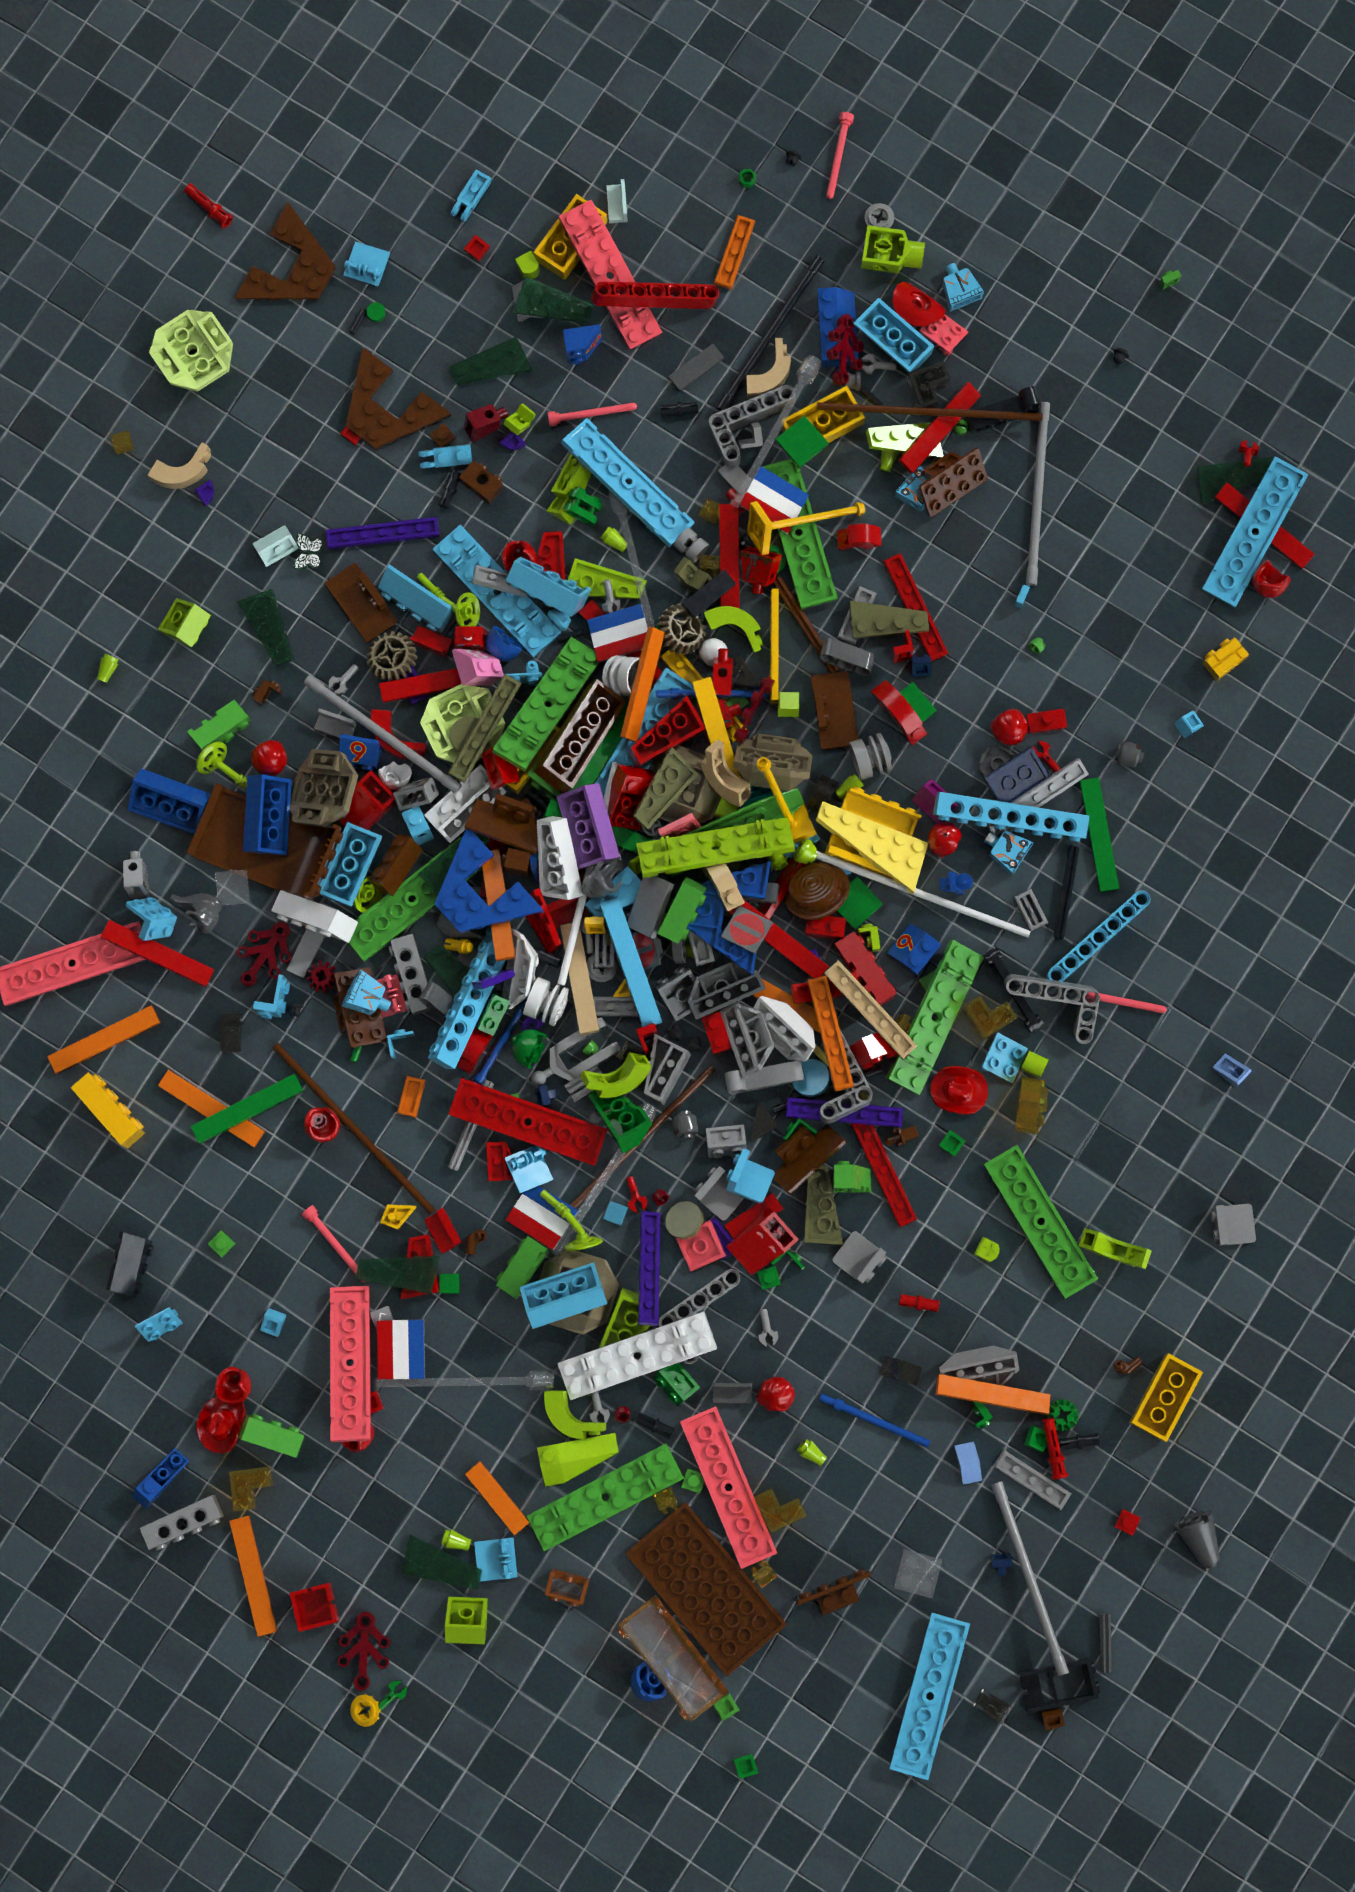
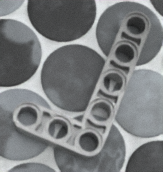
M789 385L781 386L711 415L709 418L710 432L726 466L735 468L741 462L740 450L732 431L791 408L795 404V390ZM784 395H790V396H791V397L788 398V399H784V398H783ZM767 402H773V403H774V404L771 405V406L765 405ZM750 409H756V410H757V411L754 412V413L748 412V410H750ZM732 416L739 417L737 420L731 419ZM715 423L722 424L720 427L713 426ZM722 439L729 440L727 443L721 442ZM729 455H736L734 459L728 458Z
M1010 974L1005 978V988L1012 995L1078 1005L1073 1034L1081 1044H1087L1092 1040L1100 1001L1099 993L1094 987ZM1016 980L1019 982L1018 986L1014 989L1009 988V983ZM1035 983L1038 985L1035 991H1028L1030 984ZM1049 987H1057L1056 992L1048 994L1047 990ZM1068 990H1076L1075 995L1067 997L1066 993ZM1087 993H1095L1094 998L1086 1000L1085 996ZM1085 1011H1090L1091 1016L1083 1019L1082 1014ZM1081 1030H1087L1088 1033L1085 1037L1081 1038L1078 1036Z
M842 1032L841 1036L846 1056L851 1061L849 1065L851 1076H858L860 1081L853 1083L854 1088H849L850 1092L822 1105L820 1119L828 1124L868 1106L873 1095ZM863 1092L866 1093L869 1096V1098L867 1100H861L858 1097V1095ZM848 1101L851 1103V1107L845 1109L841 1106V1103ZM826 1109H831L834 1115L826 1117L823 1112Z
M734 1269L725 1271L662 1315L659 1319V1327L662 1326L664 1318H671L675 1322L702 1311L739 1284V1273ZM729 1273H734L737 1276V1281L733 1284L726 1281V1276ZM714 1284H718L721 1287V1292L718 1295H713L710 1292V1287ZM698 1295L705 1298V1303L702 1306H697L694 1303V1298ZM685 1306L689 1309L687 1317H680L678 1315L680 1307ZM696 1356L692 1361L684 1360L683 1362L686 1364H693L698 1360V1356Z

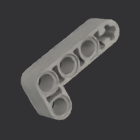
M801 1061L762 1067L759 1072L746 1079L742 1078L740 1070L724 1073L727 1092L730 1094L744 1093L804 1080Z

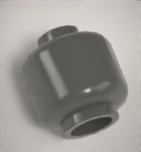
M1124 741L1122 745L1118 744L1115 754L1118 764L1135 768L1138 763H1142L1144 752H1141L1139 744Z
M691 1111L676 1113V1116L672 1119L674 1135L681 1138L682 1141L693 1139V1136L698 1133L696 1115L691 1114Z

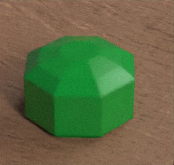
M743 169L739 173V184L743 188H752L756 184V173L751 169Z

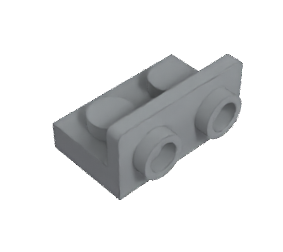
M744 1124L706 1128L709 1158L718 1159L725 1156H736V1154H741L743 1148L747 1149Z

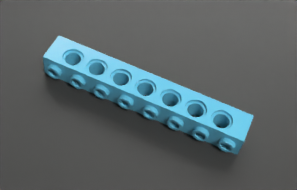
M945 792L936 793L933 815H937L939 820L949 821V818H956L958 823L968 824L969 820L975 821L977 826L987 827V824H994L995 829L1005 830L1006 827H1012L1014 832L1024 833L1025 829L1031 830V834L1043 836L1044 832L1050 833L1052 838L1061 839L1062 836H1069V840L1080 842V838L1086 839L1090 817L1088 815ZM953 803H957L959 806V811L956 814L951 811ZM972 806H975L978 809V813L975 817L971 816L969 813V810ZM990 809H994L997 813L996 818L993 820L988 816ZM1009 812L1015 814V820L1012 823L1007 820ZM1028 815L1034 818V822L1030 826L1026 823ZM1047 818L1052 820V826L1049 829L1044 825V821ZM1065 821H1069L1071 824V829L1068 832L1063 829Z
M491 925L486 929V936L478 946L479 951L470 963L471 968L462 980L463 985L454 997L455 1002L446 1014L444 1025L438 1031L436 1042L432 1044L429 1050L428 1059L445 1069L456 1068L494 987L493 985L485 989H474L472 982L479 980V974L484 978L500 972L506 961H496ZM487 957H489L490 960L489 964H487L486 961ZM471 991L474 993L473 998L470 995ZM463 1007H464L465 1010H466L465 1015H463V1012H462ZM455 1024L458 1027L457 1032L454 1030ZM447 1041L449 1042V1045H450V1046H449V1049H447V1047H446Z

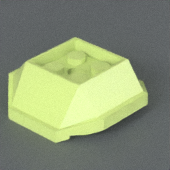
M186 310L156 330L149 353L170 385L198 392L229 372L233 342L212 312ZM192 349H197L194 355H190L189 352Z
M460 684L429 699L420 724L437 758L454 764L460 752L451 743L450 730L453 724L462 717L472 716L480 718L492 697L489 689ZM503 717L482 753L494 747L503 735L506 725Z

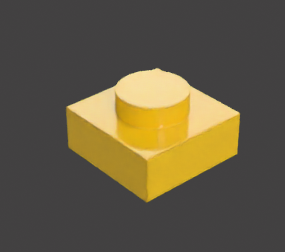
M585 917L584 924L587 934H606L604 917Z

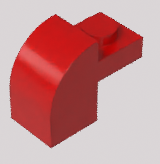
M871 524L848 525V528L837 530L838 549L845 550L854 547L870 549L881 546V527Z
M476 1026L456 1066L471 1074L480 1056L487 1049L492 1035L477 1029Z

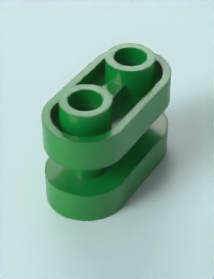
M576 487L571 489L568 497L572 500V503H565L563 512L584 524L595 526L597 517L593 513L601 511L603 506L600 502L601 499L593 495L589 496L582 488ZM579 504L587 508V510H584L583 508L579 507Z

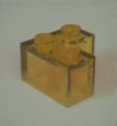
M978 996L963 1007L964 1012L983 1041L1018 1018L1008 1002L990 1011L981 996Z
M1022 1077L1015 1131L1038 1134L1039 1128L1043 1127L1045 1115H1042V1113L1047 1111L1048 1088H1045V1080Z
M271 1466L229 1472L233 1512L256 1509L254 1489L274 1486Z
M772 1488L754 1496L771 1533L807 1516L798 1497L780 1506Z

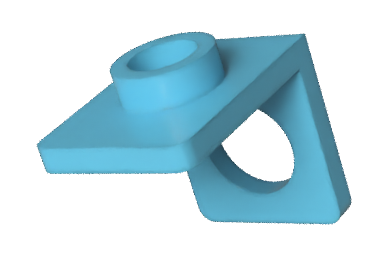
M405 1029L394 1031L392 1035H387L392 1059H395L392 1040L415 1036L413 1031L406 1032Z

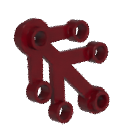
M849 314L841 315L837 319V327L828 333V338L831 342L839 341L833 348L828 349L826 353L829 360H835L839 357L840 352L839 371H835L832 375V381L835 386L845 385L849 381V375L846 372L847 357L853 371L861 370L863 366L862 361L856 359L853 351L855 353L862 352L864 344L862 341L857 340L853 331L854 321ZM848 339H850V341H851V343H852V348H851V346H850V344H849Z
M770 675L762 679L759 685L760 691H754L750 701L753 702L751 708H745L741 716L744 719L742 722L743 727L741 729L737 728L733 738L742 745L749 733L746 727H749L755 711L761 704L764 693L769 694L775 683V680L771 679L772 676Z
M285 922L275 923L270 930L260 932L252 930L248 933V939L253 943L258 942L259 939L272 937L267 944L249 948L241 946L237 949V955L243 959L249 955L261 953L251 969L241 975V983L244 986L253 987L256 984V974L267 958L270 966L269 976L272 979H278L281 971L278 969L274 950L278 942L281 949L279 959L283 963L291 961L292 956L288 951L286 941L290 935V927ZM279 928L284 929V932L282 934L277 933V930ZM253 933L257 934V938L255 940L251 939V935ZM242 949L246 950V954L244 956L240 955V951ZM284 954L289 955V958L287 960L282 959V956ZM273 970L278 971L277 976L271 975ZM247 975L251 976V981L249 982L245 981Z
M367 1611L361 1612L356 1617V1625L347 1634L339 1638V1644L342 1647H347L350 1645L351 1639L361 1632L360 1641L345 1655H341L338 1658L339 1666L346 1667L349 1665L350 1660L360 1652L359 1675L354 1679V1686L361 1691L367 1689L370 1685V1678L367 1676L368 1653L376 1660L378 1667L381 1669L387 1668L390 1663L389 1659L382 1656L369 1641L370 1632L378 1640L380 1648L385 1649L391 1643L390 1639L387 1636H383L375 1627V1617ZM363 1618L369 1619L368 1625L362 1623ZM343 1637L348 1638L349 1641L347 1644L342 1643L341 1640ZM382 1639H386L388 1641L387 1646L381 1645ZM342 1657L347 1658L345 1665L340 1662ZM381 1659H385L387 1661L386 1666L380 1665ZM360 1678H364L366 1680V1684L364 1686L359 1684Z

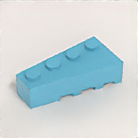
M519 557L516 559L506 578V581L512 587L522 589L527 592L528 596L542 600L546 606L558 609L564 616L572 617L584 607L592 590L591 588L585 586V589L576 586L577 582L574 580L560 579L558 573L554 571L545 572L542 566L525 558Z

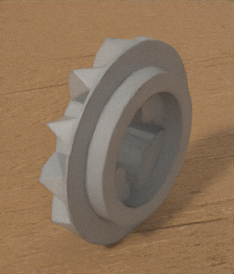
M873 204L865 213V222L869 226L890 228L894 223V213L886 204ZM882 212V219H884V221L881 220L880 223L877 224V219L874 217H878Z
M599 952V963L600 959L603 962V952ZM594 953L587 961L589 977L596 982L611 980L616 974V960L614 959V968H605L604 975H602L600 969H593L595 968ZM607 953V963H610L609 953Z

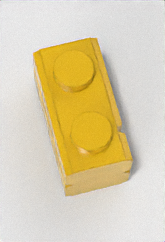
M1235 637L1232 640L1227 638L1219 645L1221 647L1216 652L1211 650L1204 656L1206 660L1203 662V665L1216 681L1243 662L1249 655Z

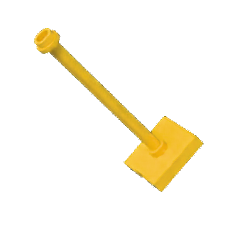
M758 501L751 502L747 534L761 555L769 554L771 532L774 529L851 514L861 516L865 513V506L863 503L855 502L852 507L771 522Z
M766 757L759 758L756 764L757 769L764 773L783 816L788 817L794 844L817 835L804 804L791 815L770 770V760Z

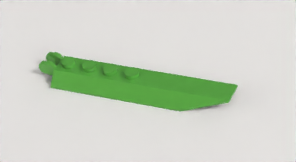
M798 787L793 788L791 791L781 792L791 815L805 803ZM773 795L687 834L722 829L732 825L739 826L756 823V820L761 822V819H764V821L784 818ZM684 870V871H681V872H676V873H670L669 875H670V877L672 878V877H674V876H676V875H679V874H681V873H683V872H685V871H687V870Z

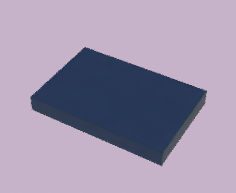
M1030 746L984 776L983 779L997 801L1011 803L1050 776L1034 749Z

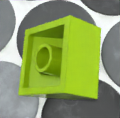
M176 598L157 630L183 645L193 647L198 641L201 631L207 626L211 615L194 603Z
M448 1597L445 1643L485 1644L488 1598Z

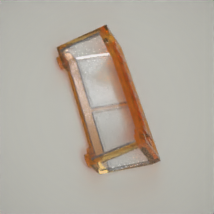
M656 1595L652 1596L618 1624L620 1627L617 1630L624 1640L628 1638L677 1702L681 1708L678 1712L685 1721L689 1719L692 1722L729 1692Z

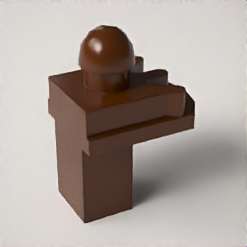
M915 1125L901 1130L899 1127L893 1130V1136L887 1137L885 1143L888 1146H892L895 1143L898 1147L904 1146L907 1141L919 1137Z

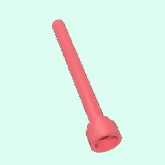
M840 112L838 121L841 128L826 195L828 199L834 197L847 130L853 124L854 115L849 112Z
M627 403L563 414L551 411L547 412L549 426H557L561 421L636 410L637 404Z
M1087 993L1085 999H1093L1095 993ZM1099 993L1100 1001L1158 1013H1165L1167 1011L1166 1007L1162 1005Z
M313 1205L307 1208L301 1216L316 1226L361 1282H366L367 1276L318 1218V1210Z

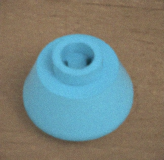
M556 608L548 611L547 617L560 631H566L571 622L570 616L562 615Z

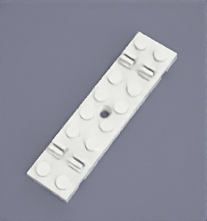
M701 1312L558 1362L557 1364L569 1398L573 1400L716 1350L717 1346L705 1312ZM635 1352H639L641 1354L640 1359H635Z

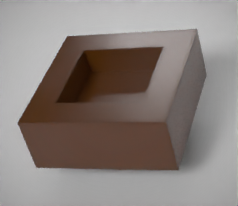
M444 423L429 434L438 447H447L456 440L455 435Z
M1061 1707L1041 1712L1046 1731L1065 1726Z

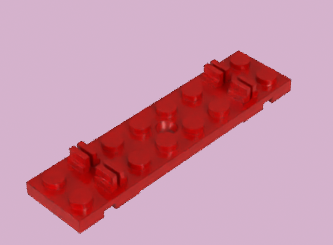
M463 1078L460 1080L448 1114L592 1166L596 1164L608 1130ZM526 1118H530L532 1120V1124L527 1126L525 1125L524 1120Z

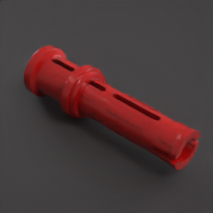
M192 183L185 187L184 193L204 208L211 219L219 222L220 227L225 229L232 223L234 216L225 212L220 204L212 202Z
M1054 1418L1044 1419L1042 1422L1050 1456L1047 1461L1050 1463L1052 1470L1051 1479L1068 1477L1069 1475L1064 1465L1065 1456L1060 1451Z

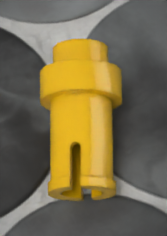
M447 938L445 940V943H451V945L444 944L446 950L458 951L460 954H468L473 950V944L468 939L457 940Z

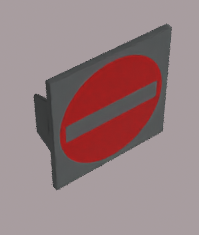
M738 906L721 938L755 954L773 922L742 906Z
M639 932L631 934L643 969L646 970L661 965L659 955L663 953L661 940L659 938H650Z

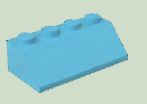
M877 298L853 323L854 326L909 373L919 368L932 355L934 345L880 298Z
M390 564L387 566L378 586L381 592L380 595L387 601H390V599L396 603L395 606L400 610H407L412 613L410 616L416 621L420 622L422 620L427 624L426 627L431 631L436 632L437 630L442 633L454 616L452 607Z
M347 822L343 831V838L335 849L336 855L327 867L329 869L325 879H322L319 886H322L320 891L322 897L352 907L382 836Z
M594 1262L520 1287L532 1329L607 1304Z

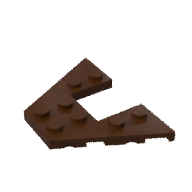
M287 202L270 235L302 252L286 281L252 266L235 296L237 301H240V299H256V301L262 299L319 300L336 269L334 263Z
M362 348L346 427L356 436L358 435L360 439L377 450L384 447L385 444L393 443L405 435H411L420 431L423 427L431 426L433 423L451 416L448 410L422 391L399 419L373 401L371 398L393 373V369L365 348Z

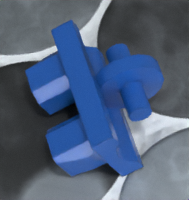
M954 871L948 872V877L939 879L942 891L945 890L946 893L953 892L957 895H963V890H968L973 885L972 877L966 873L959 875Z

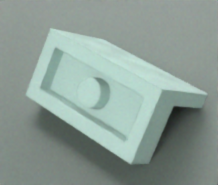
M621 179V184L606 185L609 223L628 222L625 180Z
M285 525L253 543L266 567L299 549Z

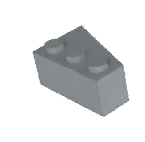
M654 1034L653 1049L650 1056L652 1068L647 1075L644 1094L648 1098L665 1105L691 1056L690 1052Z

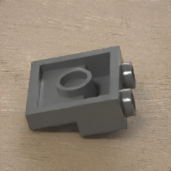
M683 966L675 969L673 976L669 978L665 976L657 981L658 985L655 986V989L676 1022L692 1012L688 999L695 982V977L688 967L684 968Z

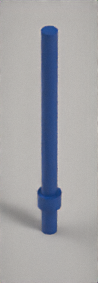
M679 688L656 690V698H671V700H679V698H685L686 696L688 698H696L694 690H679ZM731 690V695H716V697L751 698L754 691L759 692L760 690ZM764 693L763 698H768V694Z
M527 998L520 1003L480 1072L474 1076L473 1080L475 1083L483 1085V1082L487 1079V1073L523 1015Z
M825 1394L820 1396L819 1401L833 1406V1409L839 1412L842 1410L924 1447H928L930 1440L845 1404L839 1398L834 1399Z

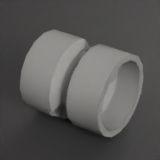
M687 528L677 538L673 546L681 553L685 552V556L692 563H695L707 551L709 544L702 538H697V534L692 529Z

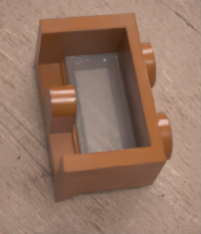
M552 1568L545 1595L549 1596L548 1599L560 1601L562 1599L568 1601L567 1604L578 1607L579 1604L583 1605L590 1578Z

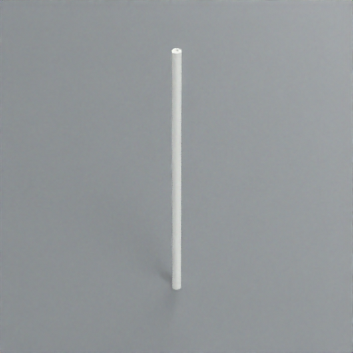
M612 762L603 798L607 813L612 779L618 764H620L617 762ZM594 866L586 868L582 882V890L584 888V883L586 882L588 875L591 873V871L594 870ZM586 895L578 898L557 983L559 985L565 986L587 898Z
M816 851L818 854L816 859L909 893L906 887L900 883L897 884L891 878ZM915 888L912 894L1026 938L1030 935L1031 931L923 890Z

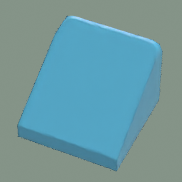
M1194 711L1187 713L1174 723L1184 738H1187L1204 726Z
M610 1201L603 1219L621 1226L628 1207Z
M268 1309L264 1314L260 1331L278 1337L286 1319V1314Z

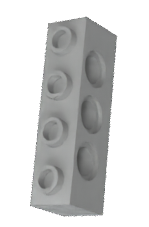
M409 934L390 940L392 944L389 946L390 954L397 961V964H394L397 975H401L403 981L399 983L401 991L406 993L408 998L405 1001L407 1011H411L413 1015L430 1011L419 1000V997H412L414 989H420L423 992L428 984L414 935ZM403 953H410L411 958L408 961L404 962L401 960ZM409 971L416 972V977L412 980L406 978Z
M211 1495L141 1527L140 1530L148 1549H155L156 1552L165 1548V1543L171 1540L173 1543L185 1539L183 1535L191 1532V1535L202 1531L201 1527L209 1524L211 1527L220 1523V1518L224 1517L216 1496ZM199 1510L205 1513V1519L202 1522L196 1518ZM182 1518L187 1521V1527L184 1530L178 1526V1522ZM162 1527L169 1529V1535L166 1538L160 1534Z

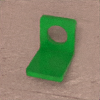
M799 1118L795 1124L791 1122L785 1132L788 1134L783 1141H786L799 1124L805 1126L814 1135H816L817 1131Z
M789 1250L770 1263L773 1266L787 1253L801 1270L805 1268L800 1263L802 1260L795 1251L791 1253Z

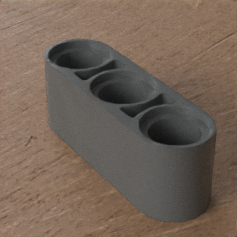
M826 638L823 641L819 658L823 662L850 672L869 676L872 671L875 655L836 639Z
M428 982L419 997V1000L444 1022L447 1012L455 1002L453 997L433 982ZM463 1007V1010H462L463 1015H465V1013H466V1010H465L464 1007Z

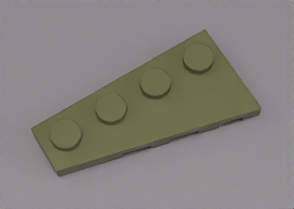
M850 601L853 639L902 635L907 629H909L910 634L929 632L928 614L926 611Z
M669 747L633 814V817L645 829H649L698 775L673 747Z
M821 1165L808 1177L804 1243L843 1245L828 1166Z

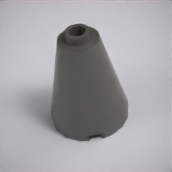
M1204 1510L1183 1517L1184 1522L1182 1523L1177 1521L1175 1523L1177 1532L1200 1565L1206 1568L1215 1567L1220 1560L1212 1512L1208 1510V1514H1205Z

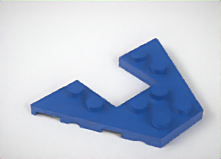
M467 829L464 832L435 901V906L461 934L472 929L484 928V926L500 924L515 918H523L527 915L544 912L541 906L519 882L513 885L490 906L481 899L465 880L493 857V853L473 831Z
M771 861L731 873L738 885L737 888L741 896L765 900ZM711 880L705 881L702 885L707 887L704 893L706 899L702 906L698 905L695 911L698 915L693 924L689 923L687 929L753 975L757 952L753 954L721 938L724 932L721 928L725 907Z

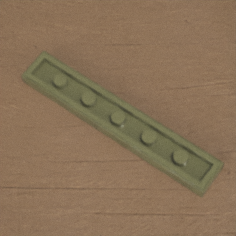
M504 674L448 772L449 775L464 783L466 782L521 685L519 681Z

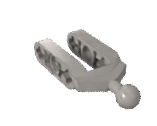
M602 1017L597 1019L599 1031H601L607 1025ZM578 1030L550 1048V1067L543 1072H534L531 1076V1081L534 1085L541 1086L546 1082L547 1077L555 1074L571 1082L579 1077L583 1070L589 1071L596 1065L598 1066L615 1056L622 1049L617 1042H614L570 1070H567L559 1055L598 1033L580 1035Z

